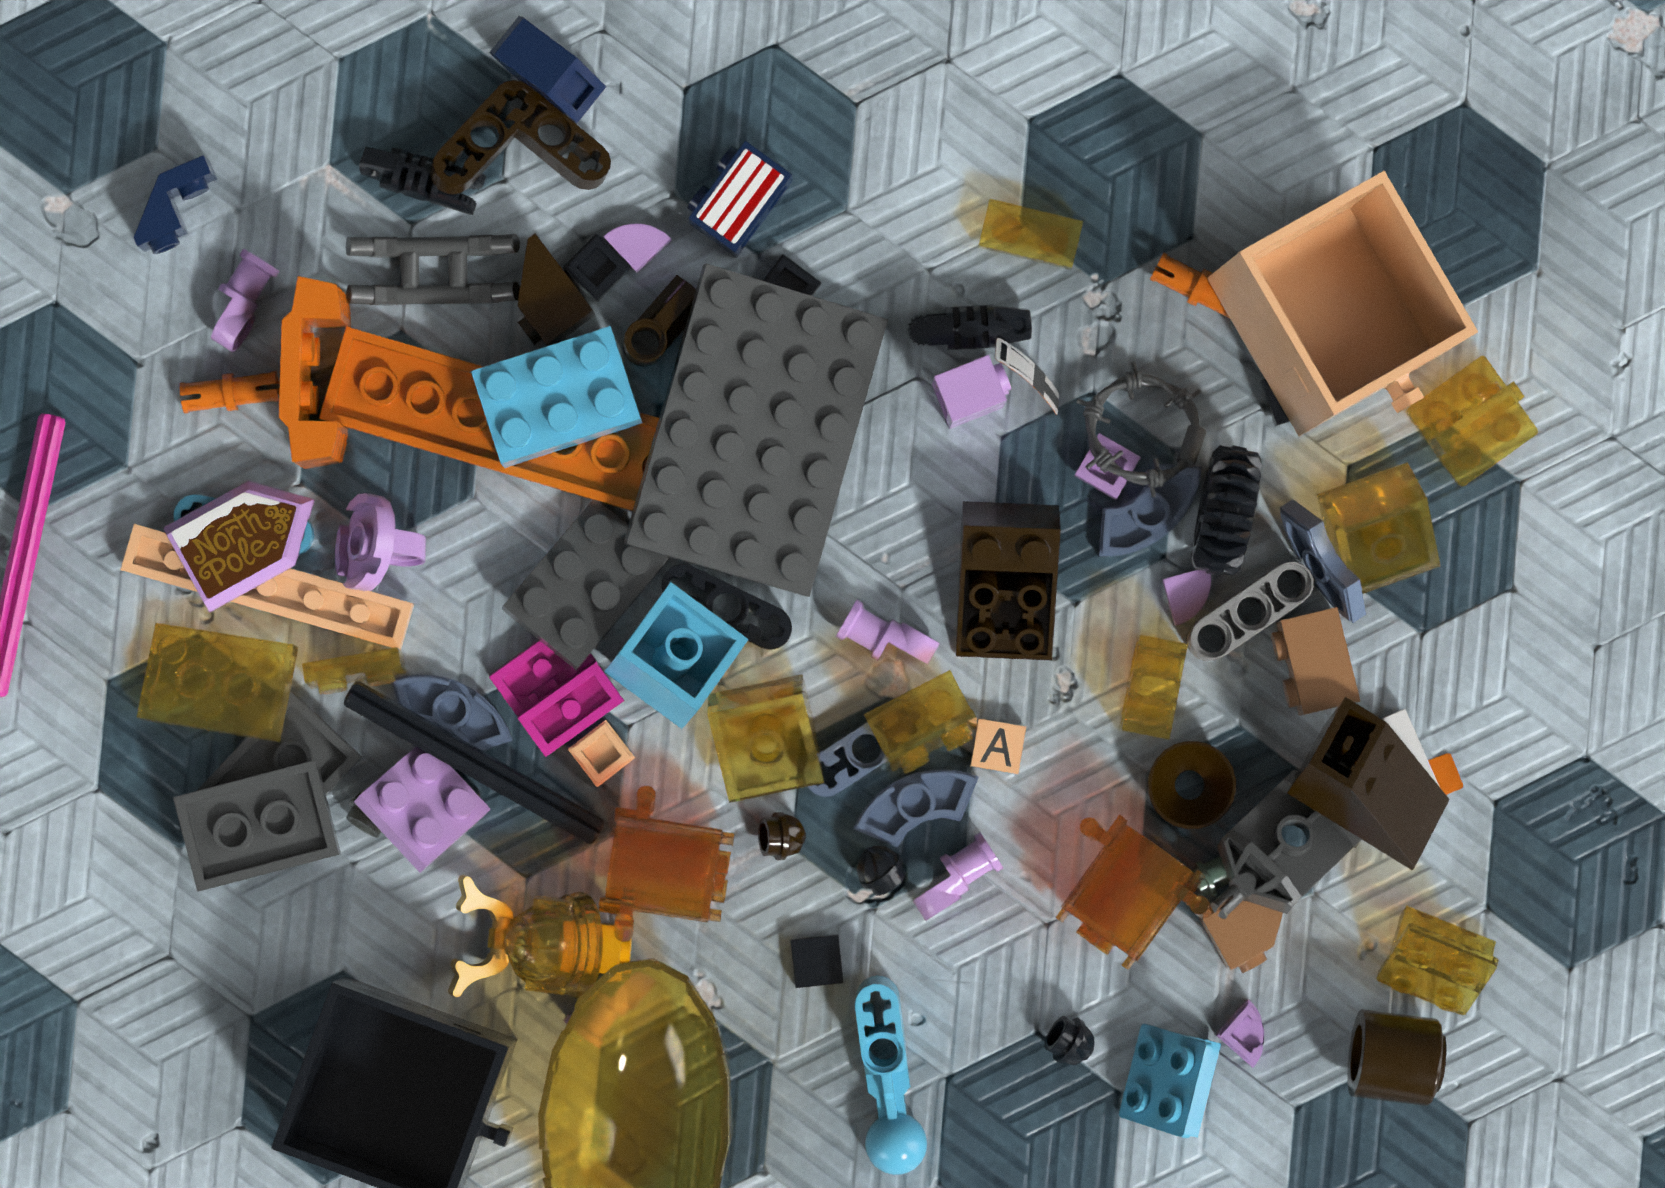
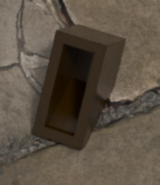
M536 233L527 239L518 299V308L525 317L517 323L534 345L543 340L546 346H550L562 341L594 317L595 313Z

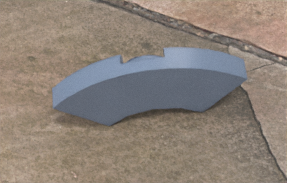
M1159 464L1161 470L1176 466L1173 464ZM1202 466L1185 468L1176 476L1164 482L1162 487H1156V497L1151 496L1150 488L1148 485H1145L1137 497L1125 504L1102 508L1098 557H1112L1133 553L1152 545L1168 534L1180 522L1192 504L1200 482Z
M1294 499L1281 506L1280 515L1291 546L1298 559L1303 557L1306 568L1310 570L1312 576L1317 580L1314 584L1334 608L1338 607L1339 613L1348 621L1354 623L1365 616L1366 611L1360 579L1347 568L1336 553L1328 538L1324 522Z
M409 675L391 679L399 704L478 749L484 751L513 741L511 732L497 709L485 697L467 685L434 675Z
M945 769L927 770L905 776L881 790L866 805L853 829L898 847L907 832L923 821L938 818L961 821L979 777L966 772Z

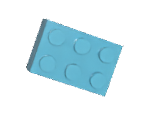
M611 326L471 371L500 463L504 468L643 424Z

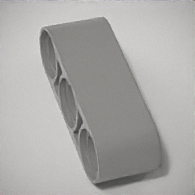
M1286 562L1270 570L1190 627L1187 634V646L1190 652L1196 658L1203 661H1214L1235 650L1299 606L1311 595L1314 588V579L1310 570L1298 562ZM1284 571L1294 572L1300 577L1302 588L1295 598L1283 596L1277 587V580ZM1245 598L1256 600L1262 608V617L1256 625H1247L1239 619L1237 608L1239 603ZM1211 625L1221 632L1223 642L1218 651L1209 653L1199 646L1198 633L1203 626Z

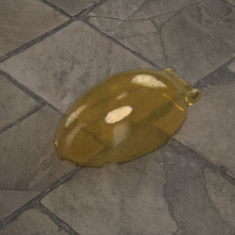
M654 958L615 965L577 999L574 1005L575 1009L565 1029L561 1031L551 1052L538 1112L539 1149H542V1166L545 1175L542 1180L545 1188H720L734 1131L730 1057L711 1008L703 992L687 975Z

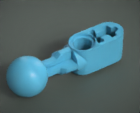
M876 975L868 977L859 985L855 999L856 1020L867 1092L876 1098L878 1119L873 1122L867 1132L865 1148L868 1158L876 1168L887 1174L901 1175L914 1170L922 1162L927 1150V1138L921 1124L913 1117L907 1115L904 1094L911 1086L899 990L896 984L889 978ZM871 992H880L881 998L888 1000L884 1003V1023L875 1024L873 1003H865L870 1001ZM886 1038L895 1043L897 1052L889 1059H879L872 1054L870 1045L877 1039Z

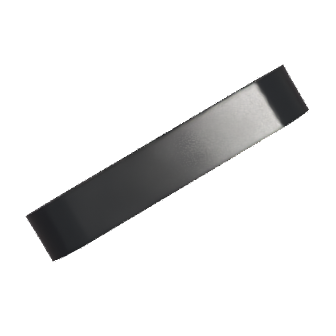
M679 564L671 567L663 576L661 584L662 593L673 577L681 579L685 573L691 574L693 576L691 580L692 585L705 591L706 582L716 585L707 596L705 607L712 613H714L713 602L719 595L731 593L737 596L741 602L740 614L734 620L725 622L748 638V642L766 650L778 649L784 646L791 636L792 623L784 610L691 565ZM688 594L689 596H691V597H692L693 599H695L696 601H698V602L700 601V599H698V598H696V597H694V596ZM750 602L760 606L754 613L755 616L763 620H768L772 614L780 617L778 626L784 629L781 637L772 636L769 642L761 639L762 630L749 623L747 633L738 629V626L744 622L748 615Z

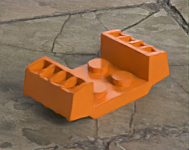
M298 276L292 311L282 319L279 418L289 430L292 462L303 467V469L342 463L348 439V429L337 421H310V414H318L319 388L313 385L311 381V368L320 364V338L314 336L313 328L346 329V326L351 327V312L345 292L336 284Z

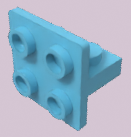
M1142 1024L1119 1116L1178 1137L1189 1138L1192 1136L1198 1138L1221 1043L1172 1032L1153 1025Z

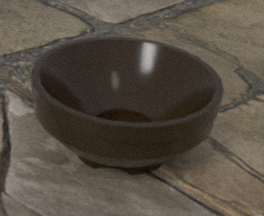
M1184 741L1165 749L1155 759L1148 776V794L1156 812L1165 821L1184 829H1200L1219 821L1228 812L1236 792L1234 770L1227 757L1217 748L1199 741ZM1186 770L1197 772L1202 777L1204 783L1201 794L1191 800L1179 796L1175 789L1176 778L1181 772Z

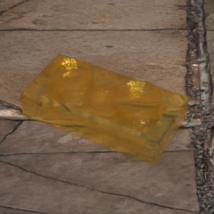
M989 199L978 248L1071 270L1083 221Z
M398 647L302 663L305 683L311 689L318 688L319 694L343 692L348 690L347 683L366 680L367 686L386 685L396 681L395 675L406 673L404 654Z

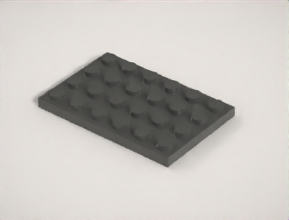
M707 263L703 264L624 544L810 597L888 319Z

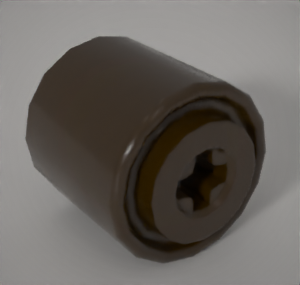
M1361 1009L1354 1022L1349 1047L1347 1082L1350 1096L1422 1106L1431 1104L1442 1086L1446 1066V1037L1442 1032V1025L1439 1020Z

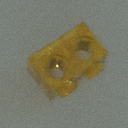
M1145 635L1136 636L1118 731L1170 740L1188 644Z

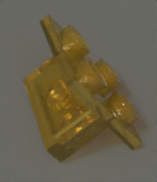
M1480 356L1406 410L1411 421L1460 487L1467 485L1538 433V429L1518 403L1525 397L1514 381L1505 385L1485 356Z
M950 670L864 714L892 772L902 768L905 774L930 761L928 753L943 745L947 751H951L973 739L971 735L973 733L972 730L977 728V717L973 709H970Z
M1406 905L1400 915L1390 953L1378 970L1376 980L1400 993L1410 994L1435 1004L1442 1010L1466 1015L1497 969L1499 960L1493 956L1496 941Z

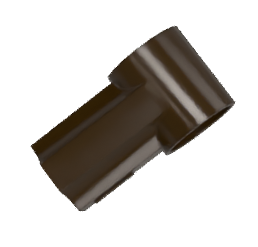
M676 275L643 314L625 332L623 351L627 359L636 366L648 367L656 364L685 329L696 289L680 276ZM648 331L654 334L658 340V349L650 355L637 353L631 343L632 337L637 332Z

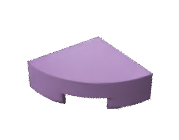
M645 224L623 225L603 236L636 273L672 241L663 231Z
M1199 569L1162 579L1174 626L1190 620L1202 609L1210 593L1211 574H1207L1206 571Z
M1246 999L1215 1035L1253 1068L1263 1051L1264 1026L1257 1008L1249 999Z

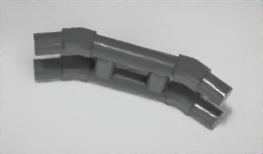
M517 234L405 238L347 237L345 248L347 256L400 257V285H348L346 290L348 304L382 306L405 304H489L518 301L520 285L518 282L467 283V256L518 253L520 240ZM419 256H448V285H419Z

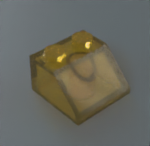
M1408 462L1317 494L1322 521L1324 522L1328 538L1347 568L1360 579L1362 594L1441 566L1428 500Z
M803 674L709 694L707 715L729 803L824 783L814 719Z

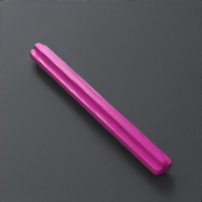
M44 413L38 416L0 593V697H5L8 694L65 428V419Z

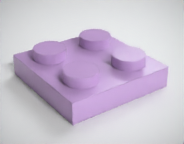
M418 747L412 749L354 801L420 873L491 810L450 765Z

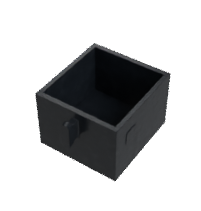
M346 976L331 983L271 1149L377 1188H464L482 1136L494 1140V1144L502 1147L508 1144L514 1127L503 1123L498 1125L488 1121L518 1039Z

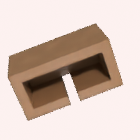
M1338 607L1276 622L1278 631L1271 633V640L1277 661L1285 660L1288 666L1289 679L1282 680L1289 708L1297 707L1298 715H1306L1338 707L1345 697L1355 703L1360 702Z

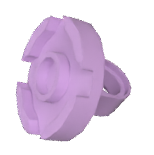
M367 493L358 494L349 502L346 510L354 511L351 516L349 526L339 525L335 545L337 575L347 577V581L343 584L346 588L371 591L381 582L389 565L411 567L425 563L426 537L419 533L395 529V515L391 503L384 496Z

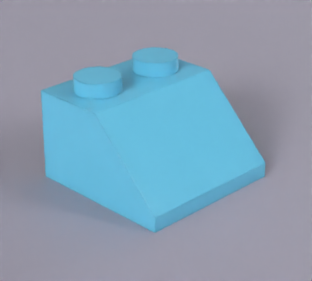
M670 582L604 672L679 728L683 729L700 709L749 639Z

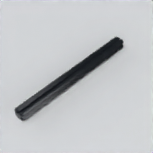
M356 681L349 689L344 699L345 707L584 842L592 844L600 835L604 826V820L364 683Z

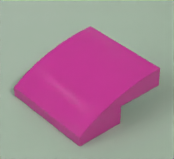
M537 640L489 674L493 684L517 715L518 720L545 757L624 702V699L592 654L587 657L576 671L540 640Z

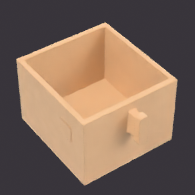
M1385 171L1241 250L1207 278L1298 436L1303 435L1383 388L1388 391L1393 399L1391 404L1396 413L1406 409L1424 398L1418 387L1415 388L1412 384L1409 373L1478 333L1477 328Z

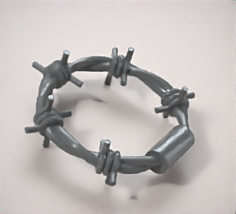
M1131 362L1133 371L1125 372L1123 377L1097 393L1092 401L1087 402L1077 399L1076 403L1086 406L1083 416L1085 417L1089 447L1094 456V459L1085 467L1090 469L1097 464V467H1100V470L1104 473L1109 471L1132 483L1148 485L1151 496L1156 497V487H1162L1164 482L1170 480L1185 468L1195 467L1206 436V430L1199 426L1198 411L1192 400L1202 392L1198 389L1191 395L1186 388L1181 389L1156 376L1142 374L1141 370H1137L1136 362ZM1141 386L1161 388L1172 396L1164 404L1165 408L1174 403L1179 409L1185 411L1191 425L1187 428L1177 457L1178 463L1175 467L1161 470L1158 459H1153L1155 469H1148L1146 472L1123 470L1114 462L1124 453L1120 450L1112 456L1108 449L1102 447L1095 434L1097 421L1110 424L1111 419L1102 417L1104 411L1103 405L1112 392L1120 389L1128 390L1129 399L1133 400V390H1139Z

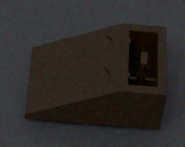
M963 501L956 634L957 657L1052 661L1061 533L1059 505Z
M1347 697L1342 700L1322 727L1287 791L1292 797L1410 870L1415 868L1450 800L1390 725Z

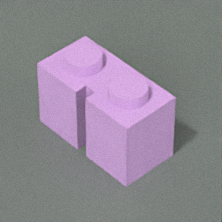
M989 355L936 375L932 382V387L949 429L1002 409L1007 401L1005 395L1009 394V390H1011V385L1002 363L993 365Z

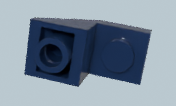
M521 16L517 17L489 52L518 81H522L538 90L552 105L574 123L580 121L607 87L576 56Z
M204 155L158 175L133 237L137 247L142 251L152 250L154 255L166 252L180 244L178 237L188 234L174 198L180 195L182 200L195 198L209 190L208 183L217 180L210 161Z

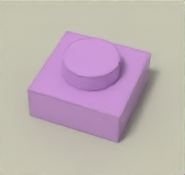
M1099 433L1097 435L1102 447L1109 450V453H1112V456L1120 450L1124 453L1114 462L1123 470L1133 471L1141 457ZM1089 449L1074 476L1116 500L1127 480L1109 471L1104 473L1100 470V467H1097V464L1090 469H1086L1085 466L1094 459Z

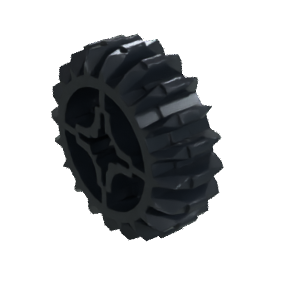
M1220 445L1212 452L1209 466L1206 470L1192 542L1191 561L1195 569L1204 570L1207 574L1217 576L1222 574L1233 576L1240 570L1247 551L1260 489L1262 463L1259 453L1248 451L1245 447L1235 445L1231 447Z

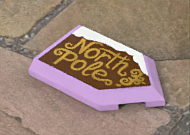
M247 481L163 527L204 604L209 612H212L296 566L301 549L300 545L315 500Z

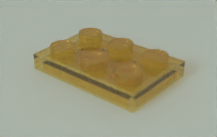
M155 623L137 718L145 721L280 742L298 647L294 644Z

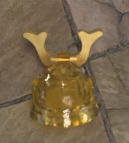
M466 875L459 876L458 882L462 896L456 903V909L463 913H468L475 909H486L490 913L493 922L492 928H489L487 947L490 948V953L487 954L483 962L479 964H466L458 959L451 961L450 966L454 972V977L448 988L450 995L460 997L471 983L502 972L508 963L511 964L515 974L526 983V991L560 995L567 994L575 999H582L591 992L601 967L603 931L598 908L590 895L584 892H575L569 895L565 894L560 898L534 896L533 906L514 917L512 910L506 903L482 894L474 885L471 877Z

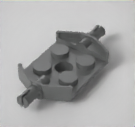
M1293 770L1222 837L1217 845L1229 880V888L1210 904L1212 910L1216 913L1229 901L1217 915L1220 918L1226 919L1242 901H1248L1288 914L1293 906L1362 841L1359 837L1287 793L1298 773L1297 770ZM1286 826L1300 828L1305 834L1306 844L1299 847L1287 844L1282 837V828Z

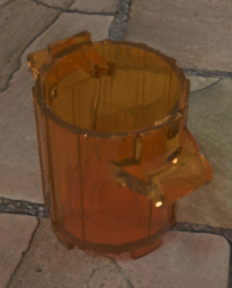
M642 786L638 789L636 796L637 810L616 807L615 822L617 824L610 857L605 898L600 897L599 912L617 914L614 920V935L621 942L629 941L633 936L634 911L707 923L709 921L721 922L722 910L711 909L712 901L724 903L728 883L725 877L728 874L731 852L721 851L720 849L721 844L733 846L735 834L723 832V829L650 818V814L654 812L656 792L650 786Z
M1120 814L1108 831H1105L1097 820L1087 817L1080 823L1081 833L1091 841H1098L1104 847L1061 905L1062 909L1055 918L1063 923L1069 913L1082 922L1076 931L1077 934L1107 956L1113 947L1116 946L1128 955L1122 966L1129 970L1135 961L1138 962L1181 901L1188 905L1191 911L1199 918L1205 919L1212 914L1211 902L1202 895L1194 894L1206 876L1199 870L1195 873L1152 841L1126 825L1128 821Z

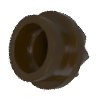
M774 812L772 817L761 818L758 827V842L763 856H773L775 860H785L787 856L800 852L806 839V832L799 819L783 812Z

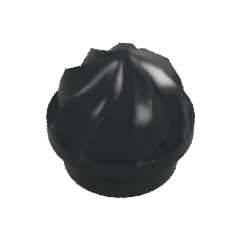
M873 846L865 849L857 861V875L860 884L865 889H871L876 896L890 892L906 876V871L901 866L903 859L898 853L886 846Z
M1061 1016L1050 1028L1044 1047L1053 1054V1059L1058 1063L1077 1065L1092 1055L1094 1036L1083 1020L1079 1018L1071 1020L1066 1016Z

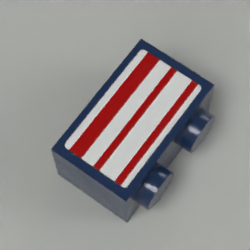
M747 141L742 144L739 150L733 146L728 149L716 167V170L721 173L710 189L703 185L687 207L693 212L688 218L690 225L735 258L739 256L793 182L791 173Z

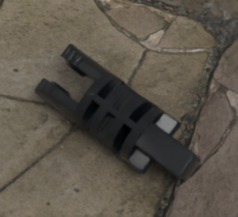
M365 147L359 163L360 173L380 181L379 187L395 193H402L405 196L418 200L429 201L432 204L465 214L473 215L477 203H475L476 201L473 198L460 193L454 195L444 193L432 183L430 171L433 158L412 154L409 151L393 147L391 152ZM446 164L444 173L451 177L455 173L460 174L462 167L456 165L448 166ZM481 174L469 189H482L486 179L485 174Z
M993 304L945 307V313L915 316L914 319H911V323H908L909 328H907L913 343L916 342L918 343L917 345L922 344L923 346L925 344L929 346L947 345V350L995 348L997 338L1009 344L1032 338V320L1029 309L994 306Z

